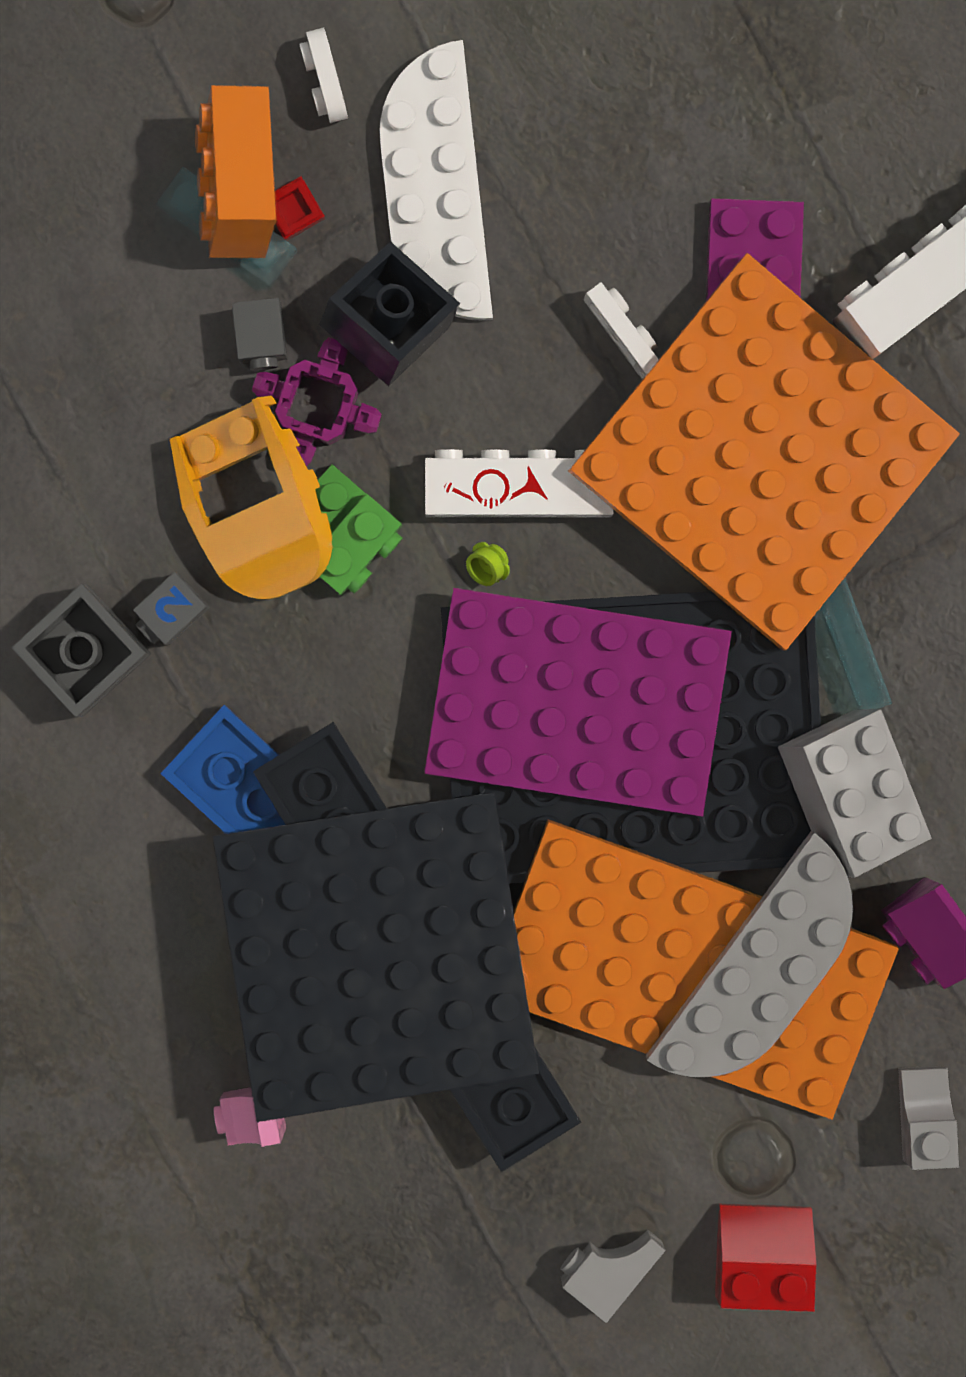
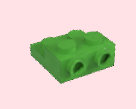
M331 464L318 479L320 488L316 489L320 510L322 513H327L332 533L331 558L320 577L342 596L348 589L355 594L372 575V572L367 567L378 554L386 559L403 539L397 533L401 529L402 524Z

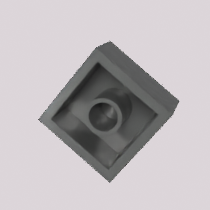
M82 583L12 647L75 717H84L151 655V652L89 585Z

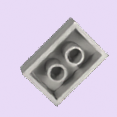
M881 709L850 711L778 747L810 829L819 835L834 851L845 869L847 877L855 878L932 839Z

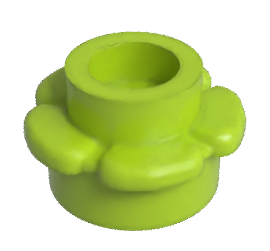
M478 542L473 546L474 552L466 560L467 571L473 580L480 585L491 586L494 583H498L500 579L505 580L509 576L508 556L500 546L496 544L488 545L486 542Z

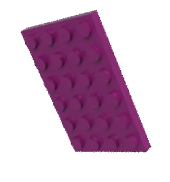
M453 588L424 774L703 817L732 631Z

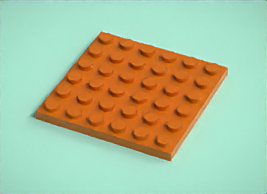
M746 253L570 467L568 472L781 650H787L960 433L751 255Z

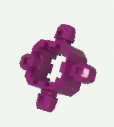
M330 337L323 342L317 358L321 360L320 364L303 360L291 366L285 382L280 380V375L259 372L252 387V392L257 397L272 395L275 400H278L275 413L284 429L291 428L293 434H296V439L300 444L297 450L306 467L311 464L317 448L313 446L315 441L331 445L343 439L348 424L354 425V431L367 434L377 433L382 414L372 406L362 403L361 407L355 405L358 397L357 388L349 374L338 371L340 366H345L348 350L336 339ZM303 376L313 377L344 389V396L331 430L322 429L290 417L291 408Z

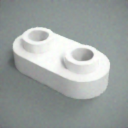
M323 27L306 32L308 42L300 43L299 45L306 71L316 69L320 87L312 88L318 116L328 114L330 123L348 119L325 29Z

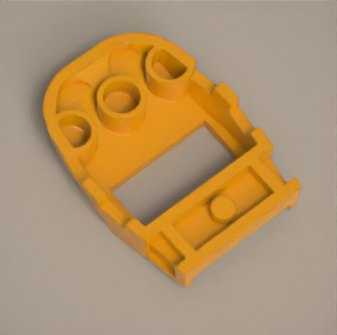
M272 395L257 397L252 402L185 434L170 438L182 509L200 546L218 576L227 586L244 596L256 599L278 598L311 584L325 571L332 554V533L327 513L321 512L316 494V489L320 488L314 470L307 469L299 454L297 447L300 444L291 428L281 429L270 407L277 404ZM268 449L283 492L212 524L210 518L206 516L199 492L203 490L200 480Z

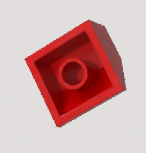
M719 1203L715 1297L720 1308L815 1312L816 1253L812 1208Z

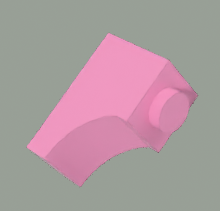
M251 1087L223 1092L219 1099L220 1106L214 1107V1119L218 1134L226 1133L228 1146L242 1143H257L263 1147L281 1143L286 1130L285 1118L257 1123Z

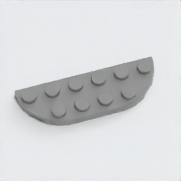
M813 830L802 842L646 1054L647 1061L668 1072L689 1077L720 1076L737 1071L753 1063L779 1039L841 954L850 932L853 912L852 892L845 869L830 846Z

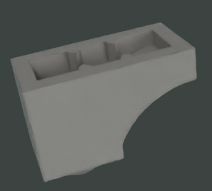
M945 1066L898 1068L903 1161L912 1170L959 1168L957 1120L954 1117L951 1104L948 1068Z
M647 1229L638 1239L619 1248H597L591 1242L588 1243L583 1251L577 1247L570 1253L560 1268L564 1272L561 1277L562 1287L607 1323L666 1251L663 1242Z

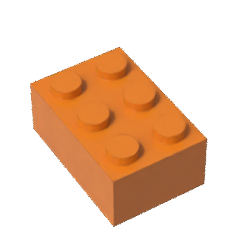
M211 85L208 103H200L199 124H196L195 128L196 153H202L201 168H198L197 191L198 197H204V212H200L199 218L200 240L208 241L209 258H266L276 222L269 87Z

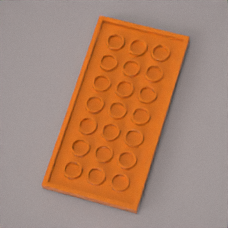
M548 819L513 911L529 1012L647 1054L763 896ZM850 928L841 954L773 1046L753 1063L737 1071L713 1076V1078L833 1120L899 950L898 946Z

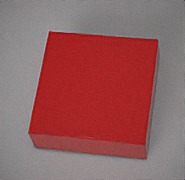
M302 176L274 191L275 225L285 242L325 219L322 210Z

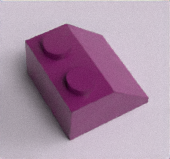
M924 877L881 910L888 919L882 926L899 948L906 944L916 958L910 964L925 984L928 985L934 981L936 985L946 989L966 979V916L941 883Z

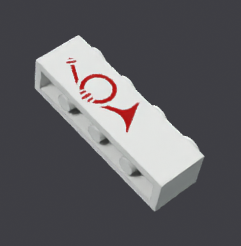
M435 450V458H425L426 517H611L613 509L568 472L584 450H575V458H556V450H528V458H509V450H482L481 458H463L462 450Z

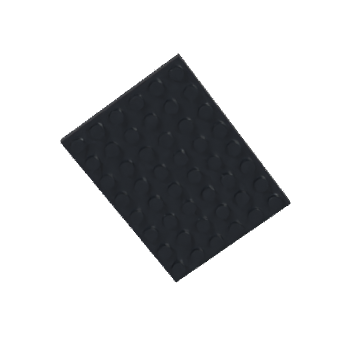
M713 592L543 601L729 630L732 633L703 817L451 778L452 799L495 793L509 884L525 882L548 819L696 873L784 868L811 832L778 747L821 726L815 615L789 648L781 650ZM441 607L443 651L450 607Z

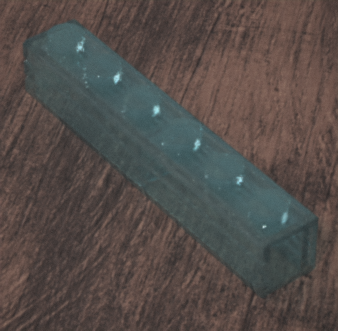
M844 578L821 606L858 708L879 709L892 704L848 583L846 578Z

